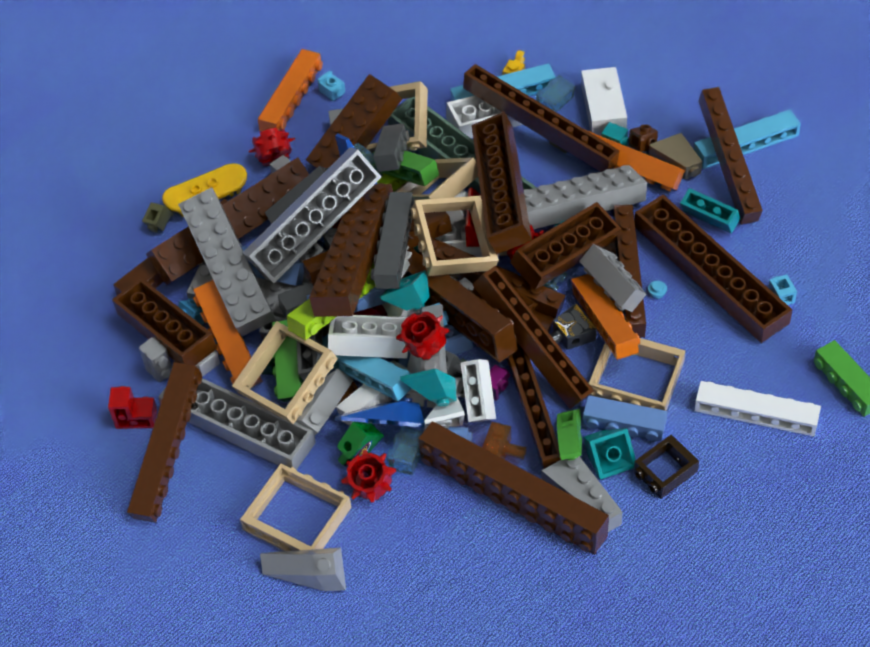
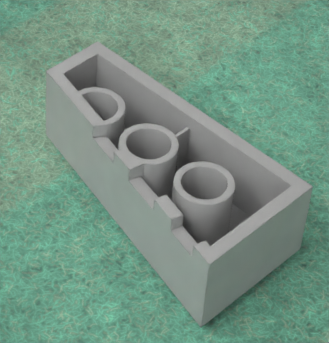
M593 244L579 261L584 266L583 270L595 278L593 281L605 289L604 293L616 301L614 304L620 310L626 309L633 312L647 294L637 281L631 278L630 272L624 269L623 263L616 260L618 258L616 254Z
M580 456L574 460H560L541 470L542 480L608 514V532L622 525L623 512Z

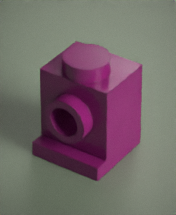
M495 364L490 370L493 398L497 401L499 399V392L504 391L508 386L510 373L505 368H500Z

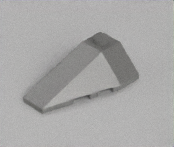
M442 304L422 307L421 314L426 311L434 314L436 318L441 315L443 316ZM443 318L440 321L441 327H444ZM445 345L428 360H423L410 354L407 370L410 374L435 368L447 374Z
M339 368L327 375L324 383L318 387L312 401L306 405L302 415L297 418L296 422L312 429L315 436L325 424L353 382V379Z
M341 547L260 554L263 575L321 591L346 590Z

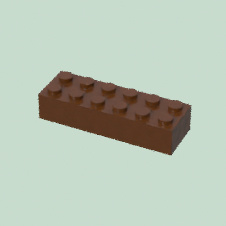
M369 74L305 160L315 168L321 166L327 170L340 158L335 138L337 133L349 138L355 149L363 153L399 105L402 98L393 89Z
M596 202L517 249L510 263L530 286L536 290L580 263L581 258L593 244L604 248L614 242L622 228Z
M142 278L112 299L116 312L121 318L148 340L151 337H155L160 344L167 348L169 357L177 363L197 365L217 349L210 331Z

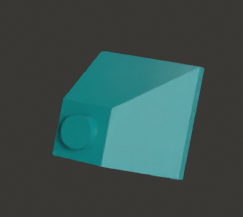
M426 270L402 278L399 289H386L380 296L381 300L406 311L413 308L414 310L421 309L429 298Z
M436 368L400 376L402 382L438 406H448L450 402L457 401L455 378Z
M627 428L603 430L583 437L588 458L600 480L634 468L636 458Z

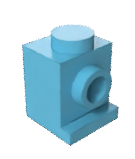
M329 70L317 79L319 92L330 100L334 101L345 93L344 82L334 76L332 71Z
M787 274L776 276L769 280L768 288L787 305L795 303L797 290Z

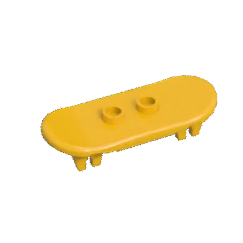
M226 164L172 186L163 193V204L169 210L179 212L184 217L178 204L211 187L219 199L228 195L233 197L235 191L237 194L241 193V188L246 183V169L240 164Z

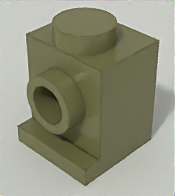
M151 202L142 222L148 226V230L157 233L158 230L164 231L170 216L173 217L174 213L164 205Z

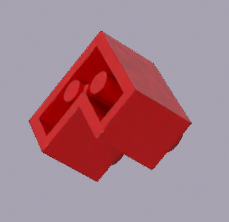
M111 387L108 408L116 429L154 427L157 416V406L154 397L134 398L131 387Z

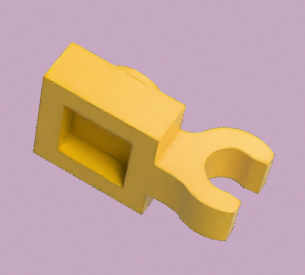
M518 50L514 61L509 59L502 71L503 75L525 69V64H523L525 61L523 57L524 51Z

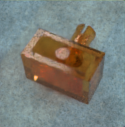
M491 422L482 448L502 459L509 455L524 460L527 451L525 446L510 443L512 440L511 426Z

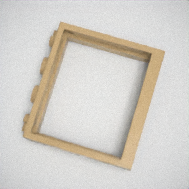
M421 81L391 86L390 88L402 99L415 97L414 137H410L409 141H407L406 151H417V149L426 148L428 88ZM377 143L369 144L362 155L370 158V154L375 151Z
M474 158L434 159L437 163L438 177L425 187L407 181L395 192H413L414 202L415 200L453 198L478 177L477 162ZM439 178H447L430 194H422Z
M481 196L415 200L413 207L410 209V217L414 220V233L419 239L418 248L422 252L423 266L426 267L428 276L483 272L497 265L499 261L498 256L487 239ZM470 210L483 257L437 261L424 213Z
M276 321L232 387L240 395L294 424L297 418L302 415L306 405L312 401L314 393L324 383L325 377L334 368L333 365L338 358L332 350L309 338L307 340L300 338L288 331L287 326ZM289 336L319 352L322 356L286 409L250 389L285 338Z
M640 338V344H638L639 353L634 355L675 366L663 400L660 402L599 384L611 354V350L605 343L589 381V385L594 390L589 395L667 411L684 364L686 351Z
M280 464L240 521L244 531L284 551L323 549L351 509L350 497L345 495L343 491H337L325 482L320 483L314 480L312 476L298 472L294 467L289 468ZM285 481L338 507L311 546L257 520Z

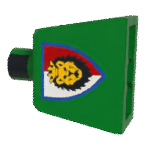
M352 422L337 445L338 449L342 452L338 461L347 467V461L353 460L358 455L362 456L363 450H367L370 453L384 435L372 423Z

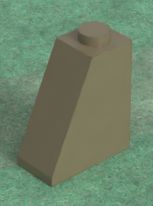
M682 133L649 145L650 156L684 169L683 179L701 174L702 160Z

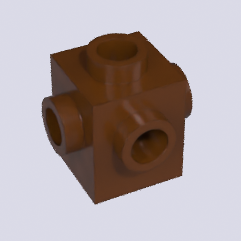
M647 124L630 129L629 146L640 152L649 151V145L657 142L658 131Z

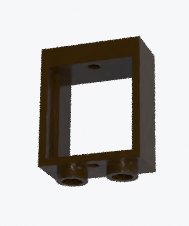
M669 435L634 461V474L639 480H643L648 485L649 490L653 494H657L662 499L698 472L699 460L674 436ZM667 452L682 468L662 482L647 465Z

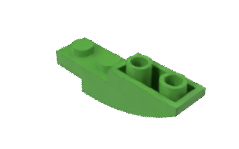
M580 409L557 414V435L561 460H574L581 456Z

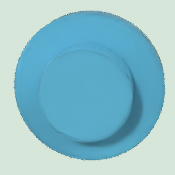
M653 281L648 286V292L651 297L660 299L666 294L667 286L662 281Z

